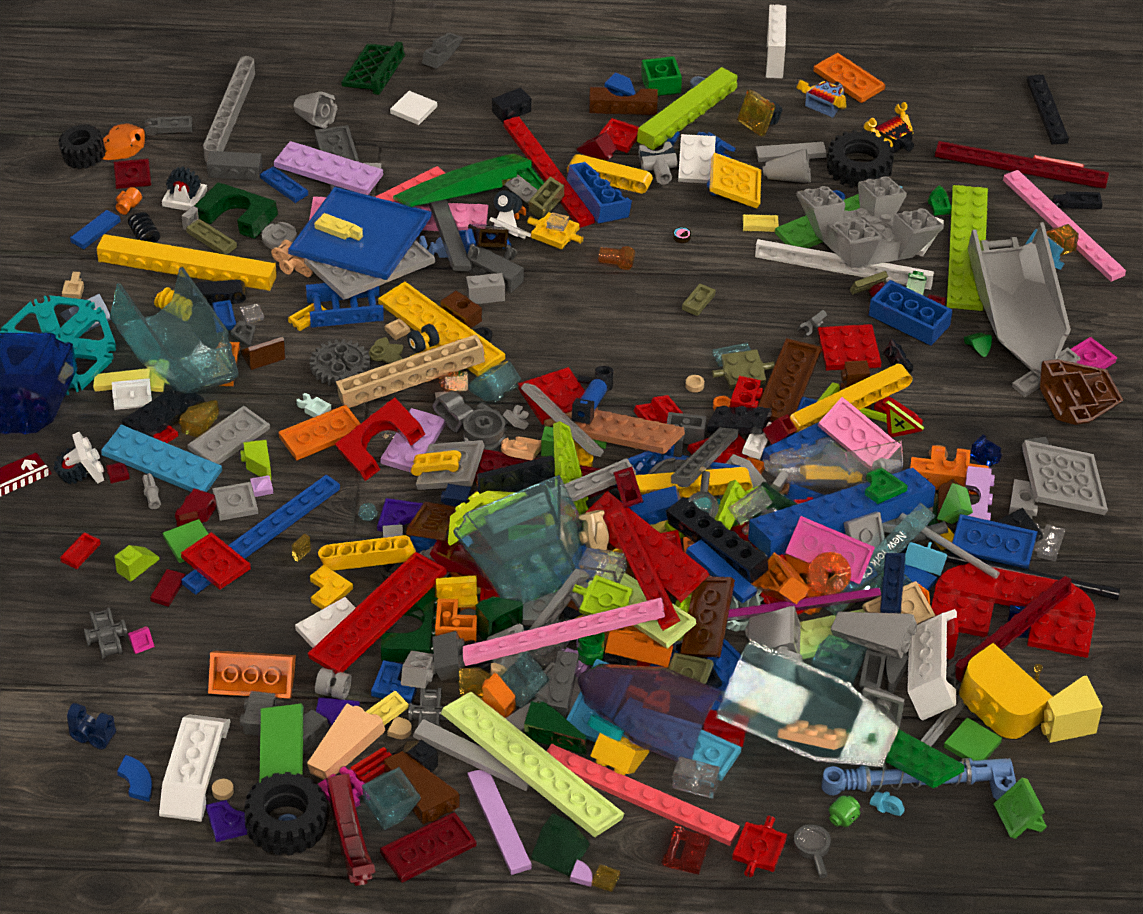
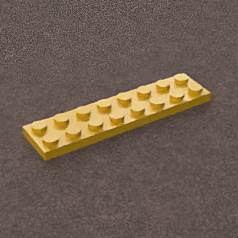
M407 282L401 283L378 298L379 305H383V308L420 333L423 326L432 324L439 334L440 341L437 344L439 346L477 334ZM477 334L483 345L485 362L468 367L467 369L479 377L505 360V353Z

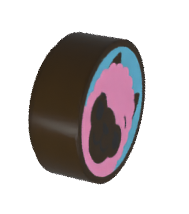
M678 227L673 232V239L678 243H687L691 239V231L685 227Z

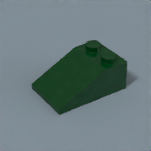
M531 701L524 722L526 736L534 742L549 746L553 744L568 751L583 755L587 754L586 736L547 703Z

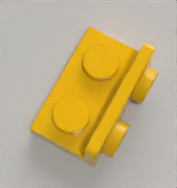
M476 576L437 578V598L458 599V608L476 607V604H478Z

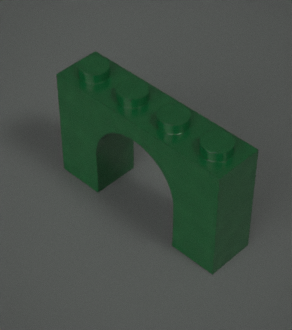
M220 182L194 205V207L198 208L199 219L208 224H212L227 210L234 208L246 209L247 211L237 219L239 234L253 239L278 215L275 200Z
M431 588L403 615L419 619L423 623L420 628L409 633H384L382 635L381 661L405 662L411 651L434 654L432 639L435 636L434 624H436L437 614L435 609H437V600L439 599L436 596L435 588Z

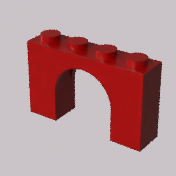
M396 398L387 402L382 408L371 414L369 418L335 443L340 454L365 481L381 470L375 459L367 451V445L374 435L386 430L395 431L410 446L426 435L421 424Z

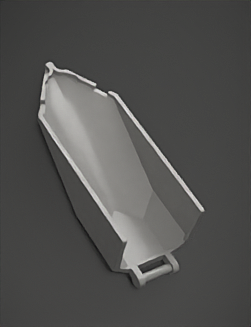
M1044 222L1039 224L1032 242L1019 247L1017 237L988 242L987 240H981L979 243L977 230H972L968 245L969 257L978 295L995 335L1004 346L1041 379L1042 362L1058 358L1064 342L1071 331ZM1009 246H1011V248H1002V249L989 250L990 248H999V247H1009Z

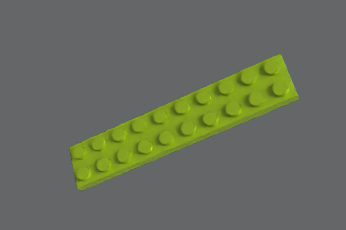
M953 185L946 305L948 308L983 311V304L978 295L969 257L968 245L972 230L975 229L977 230L979 243L981 240H986L988 188Z

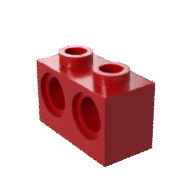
M739 376L730 401V407H758V399H761L763 395V388H760L761 380Z

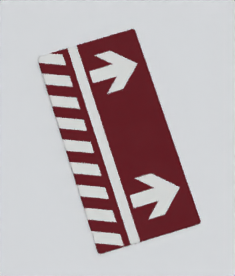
M36 452L0 468V496L51 475L52 472Z

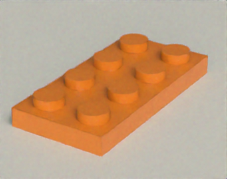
M839 53L814 66L815 73L832 84L840 82L844 92L860 103L885 90L883 82Z
M343 405L281 430L278 433L281 441L297 461L334 446L340 438L347 435L361 423L347 405Z

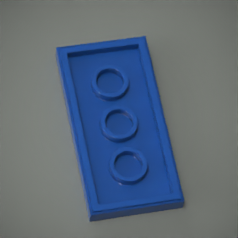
M960 514L952 543L974 557L1029 569L1037 531Z

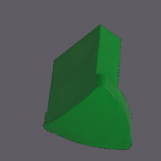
M937 186L927 200L933 215L951 214L952 208L948 195L943 187Z
M980 332L964 336V342L971 345L979 355L986 357L991 347L992 336Z

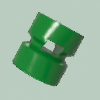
M604 632L578 638L579 660L582 663L593 665L596 659L603 660Z

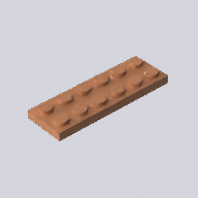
M596 409L590 424L575 422L591 439L665 454L685 434L684 427Z

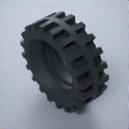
M852 130V133L848 134L845 131L842 137L837 135L835 140L830 142L827 158L828 173L833 175V180H840L841 185L849 184V188H854V186H858V182L866 181L867 179L889 177L892 174L894 148L890 147L889 140L884 141V137L882 135L877 137L875 132L868 134L866 130H862V133ZM862 153L876 159L870 162H855L846 155Z

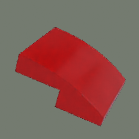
M668 395L653 397L651 403L635 405L633 411L638 418L667 424L669 412L683 414Z

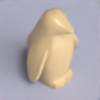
M595 510L578 516L579 520L583 521V531L579 532L580 541L582 544L585 543L592 556L599 562H604L613 551L607 549L609 532L603 519L604 510Z

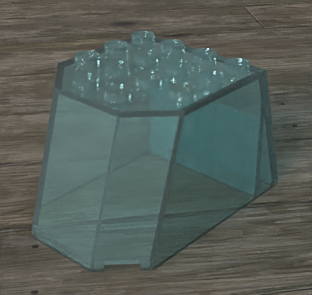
M560 475L465 513L462 524L453 530L466 555L500 598L524 603L535 601L539 597L555 593L559 590L575 569L582 570V543L579 538V532L582 531V520L578 518L580 514Z

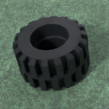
M90 124L75 125L72 128H68L59 137L58 144L63 160L71 168H89V166L99 163L101 158L105 156L106 149L100 130L96 129L95 126H90Z

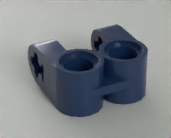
M73 703L67 713L70 736L80 743L88 741L97 749H105L116 733L113 716L102 712L97 717V720H95L86 713L85 706Z

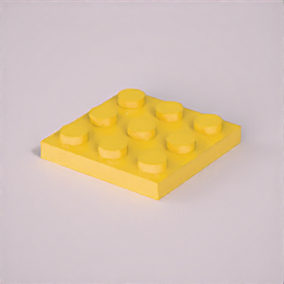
M714 152L711 156L709 191L747 206L758 208L761 194V169Z

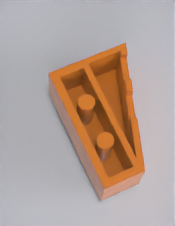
M633 625L604 632V651L606 653L664 667L669 666L673 644L667 649Z

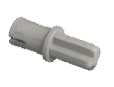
M148 473L142 477L145 488L143 492L147 497L149 508L157 509L161 505L158 496L159 488L155 485L152 474Z

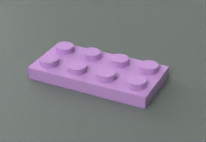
M411 408L409 413L421 424L426 435L410 446L396 432L381 457V464L410 473L411 467L414 464V456L425 454L429 444L436 442L446 425L445 420L440 416Z

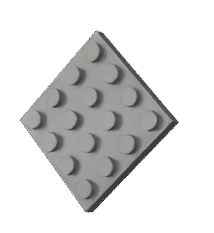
M1028 440L1023 442L1022 449L1034 501L1100 515L1106 514L1108 508L1094 454Z

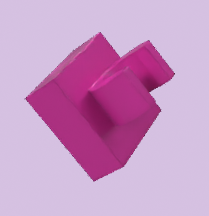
M147 626L128 633L132 650L135 654L154 647Z

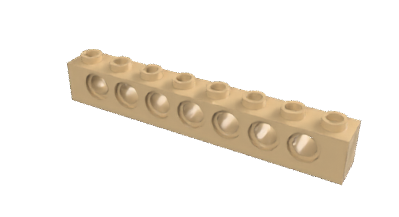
M476 334L336 381L338 396L342 405H347L350 408L485 362L483 345Z

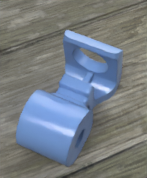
M420 236L419 244L433 256L436 252L440 258L448 257L441 237L436 240V243L431 242L429 249H427L425 236Z

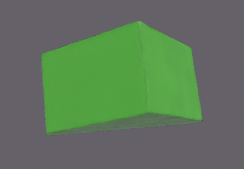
M952 483L937 519L950 524L957 522L960 514L968 516L973 513L968 489Z

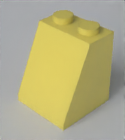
M1087 676L1081 677L1048 700L1046 710H1044V721L1041 723V730L1047 736L1050 743L1097 733L1102 705Z

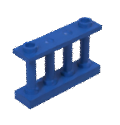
M326 283L306 285L307 303L314 304V311L310 312L311 328L384 321L383 305H376L375 300L376 296H380L379 286L347 298L350 299L351 308L340 309L339 300L343 299ZM368 297L369 306L358 307L357 298ZM332 301L333 309L322 310L321 302Z

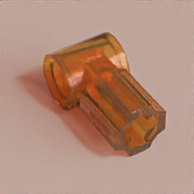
M624 246L621 249L600 247L599 263L616 264L623 270H629L633 266L636 253L629 246Z

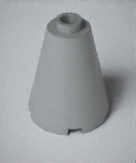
M801 149L766 162V166H763L764 176H767L770 180L799 183L811 182L807 149Z

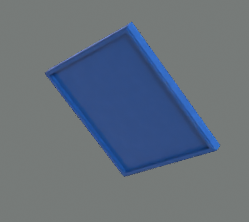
M334 187L288 248V254L388 280L430 220L432 214L431 211ZM325 213L361 227L363 229V237L359 241L350 237L344 240L317 230L314 223Z

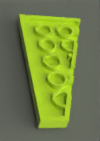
M560 421L553 424L556 488L582 477L570 426ZM586 496L557 508V516L583 528V522L579 520L578 516L588 510L585 502L588 500V497Z

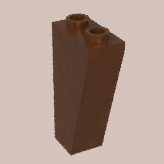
M401 751L384 759L385 774L422 825L433 822L438 817L451 813L460 807L459 793L405 752Z

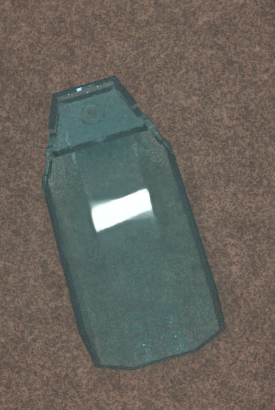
M183 267L179 268L172 301L158 314L146 318L139 311L122 284L117 283L110 319L139 361L167 385L179 392L189 394L230 383L238 377L239 373L235 357L232 354V345L228 339V330Z
M748 640L715 716L814 761L883 767L899 729L897 725L849 682L753 640ZM798 720H804L813 726L822 724L826 725L827 729H845L849 735L843 747L832 750L778 738V729L786 727L787 724H794Z

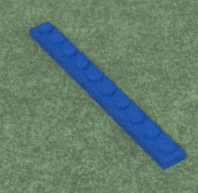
M328 475L323 476L228 546L244 559L339 491L340 484ZM193 570L182 578V585L195 595L211 584L197 570Z

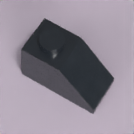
M423 740L407 741L393 753L395 755L401 751L405 752L430 772L438 767L437 750Z

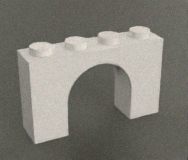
M769 5L766 78H783L786 41V6Z

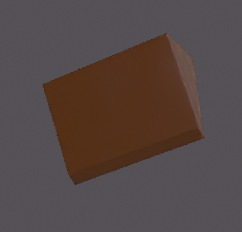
M283 337L240 350L251 370L285 359Z

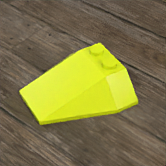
M485 491L482 494L476 492L468 498L470 502L467 504L463 502L455 508L456 512L450 516L448 544L451 546L486 526L485 517L520 503L528 495L526 493Z

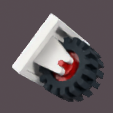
M176 167L167 179V192L162 200V206L187 211L206 194L207 185L200 184L199 176L194 175V171L190 172V168L185 170V167H181V169Z
M80 432L73 434L76 448L72 447L71 450L67 448L65 453L63 451L60 453L61 457H56L58 461H54L55 472L63 482L71 484V482L76 484L77 480L81 482L83 480L82 477L86 478L88 473H90L97 484L104 481L102 474L104 468L100 461H98L100 458L96 448H91L89 439L87 437L84 438Z

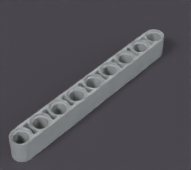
M250 56L240 58L203 144L205 162L208 161L210 151L223 152L255 76L254 59Z

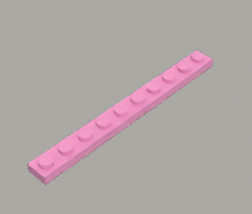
M1019 170L1004 175L1003 181L1109 281L1112 282L1125 276L1126 270Z
M662 598L463 646V661L465 666L657 620L665 617Z

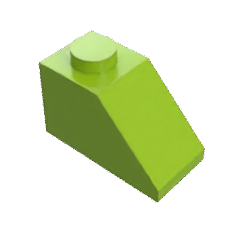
M267 441L243 442L244 450H241L240 453L241 461L246 463V469L260 477L270 476L271 480Z
M132 545L127 546L115 555L117 573L130 582L160 560L156 554L146 547Z

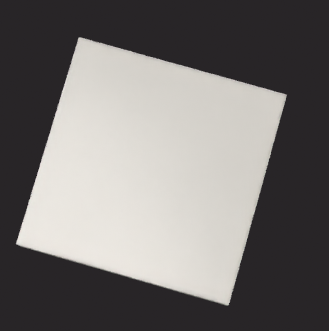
M408 91L390 109V114L419 125L437 108V102Z

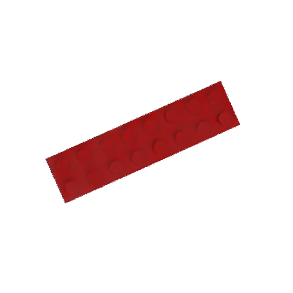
M607 491L585 513L604 510L603 519L609 532L608 544L614 549H621L605 516L622 506L624 508V505ZM624 508L665 590L681 603L710 574L630 508Z
M415 552L308 652L309 659L326 669L333 670L335 674L344 672L436 584L437 578H443L447 574L446 568Z

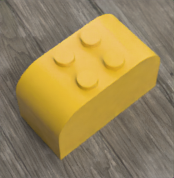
M994 643L970 659L959 689L960 698H962L963 703L969 710L983 720L986 726L990 727L998 735L1009 739L1020 738L1043 722L1047 702L1053 697Z

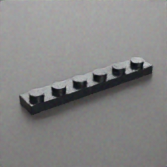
M1044 75L1027 76L1028 86L1051 145L1068 144L1069 137Z

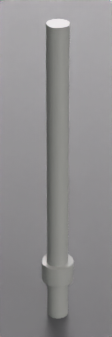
M904 513L899 516V520L909 525L910 529L916 533H922L996 579L999 576V571L925 527L923 522L918 519L914 520Z

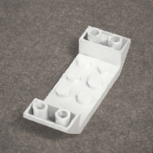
M955 609L919 624L915 635H912L909 641L908 694L922 721L956 706V689L946 681L947 621L957 618V611Z
M191 714L182 718L162 783L159 816L202 822L206 808L205 793L221 738H226L231 722L230 719Z

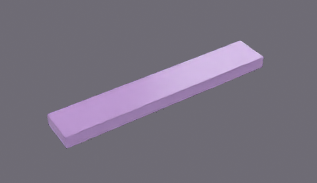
M481 769L469 772V782L510 874L513 875L531 869V862L491 774Z

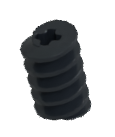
M140 212L128 218V225L136 239L153 243L159 241L160 233L149 214Z

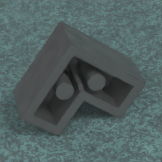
M668 413L667 424L684 427L685 434L674 444L673 456L681 457L684 444H692L704 440L706 416Z

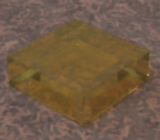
M303 534L292 544V556L296 561H300L311 551L310 536Z
M600 864L592 880V885L612 892L620 877V871Z

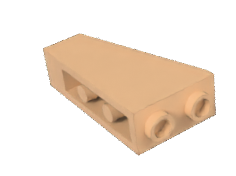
M346 704L308 761L307 765L310 773L323 780L332 774H338L341 767L347 766L384 733L385 727L382 718L376 714L371 715L364 712L359 706L355 705L353 707Z

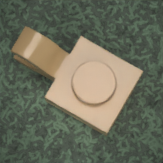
M73 272L71 281L65 280L62 297L81 299L84 283L81 282L80 272Z

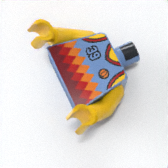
M799 80L796 88L806 94L805 106L830 117H834L838 109L844 110L846 108V97L840 82L832 84L822 81L818 85L809 87L807 82Z

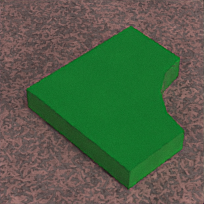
M882 467L867 473L866 476L870 486L865 489V495L877 504L906 492L908 485Z

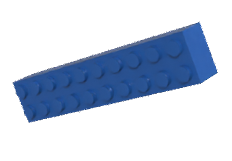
M914 468L906 469L892 474L908 485L907 491L877 504L865 495V489L870 486V483L859 484L750 519L748 540L760 551H763L768 559L774 552L778 555H786L785 551L800 516L846 535L844 522L876 511L880 512L882 523L899 518L902 513L909 515L933 507L936 487Z

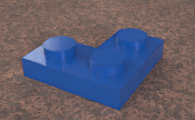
M383 660L371 690V696L384 699L393 691H397L409 704L414 699L417 687L401 685V680L399 679L402 674L403 664Z

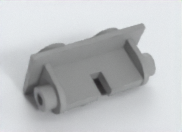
M518 174L517 177L510 179L504 184L528 204L529 200L538 191Z

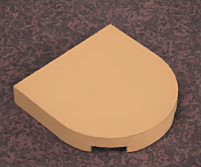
M516 437V440L505 438L501 442V451L511 457L534 460L541 451V440L526 437Z

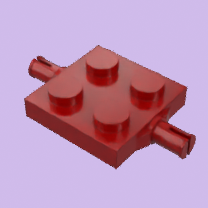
M767 816L764 825L745 823L732 860L747 864L744 872L747 877L748 874L749 877H753L756 868L771 872L775 870L787 840V834L772 828L775 822L773 816Z

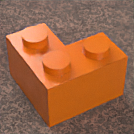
M438 599L435 636L456 631L458 636L464 639V642L469 640L477 642V615H458V599Z

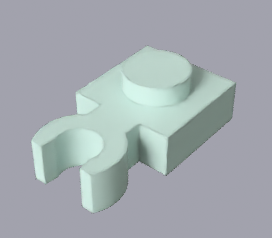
M307 393L303 394L304 401L296 400L297 406L304 408L305 413L312 417L331 411V404L318 397L311 399Z

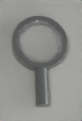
M703 471L700 492L693 494L688 501L694 502L698 508L708 512L712 518H715L718 513L719 504L717 499L708 492L710 472Z
M814 824L804 825L795 832L794 848L802 857L813 859L819 878L827 877V872L822 857L830 849V835L821 826Z

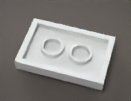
M681 134L678 182L707 183L709 181L711 156L715 152L716 136Z

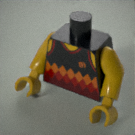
M905 102L901 104V108L899 104L895 107V112L900 114L901 117L897 115L876 126V120L871 118L864 124L865 130L871 131V133L875 132L877 137L882 135L884 141L889 140L890 147L894 148L893 153L903 148L909 152L914 148V143L912 142L913 129L908 115L905 114L908 107Z

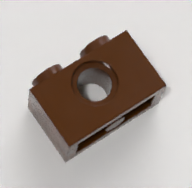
M454 291L440 301L441 308L470 329L482 322V308L458 291Z

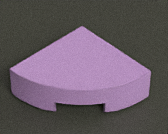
M577 860L571 873L570 881L591 887L592 873L590 868L582 861Z

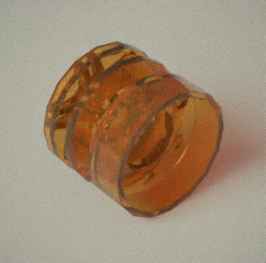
M824 552L816 556L808 565L806 571V581L810 589L821 596L840 593L849 584L851 579V567L847 559L835 552ZM829 568L831 569V572L834 573V575L831 576L830 579L828 578V575L824 573Z

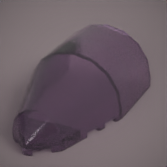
M601 663L582 672L578 676V684L584 703L600 717L624 730L623 734L628 737L631 743L688 767L692 766L697 740L710 709L716 700L723 703L725 697L724 690L667 667Z

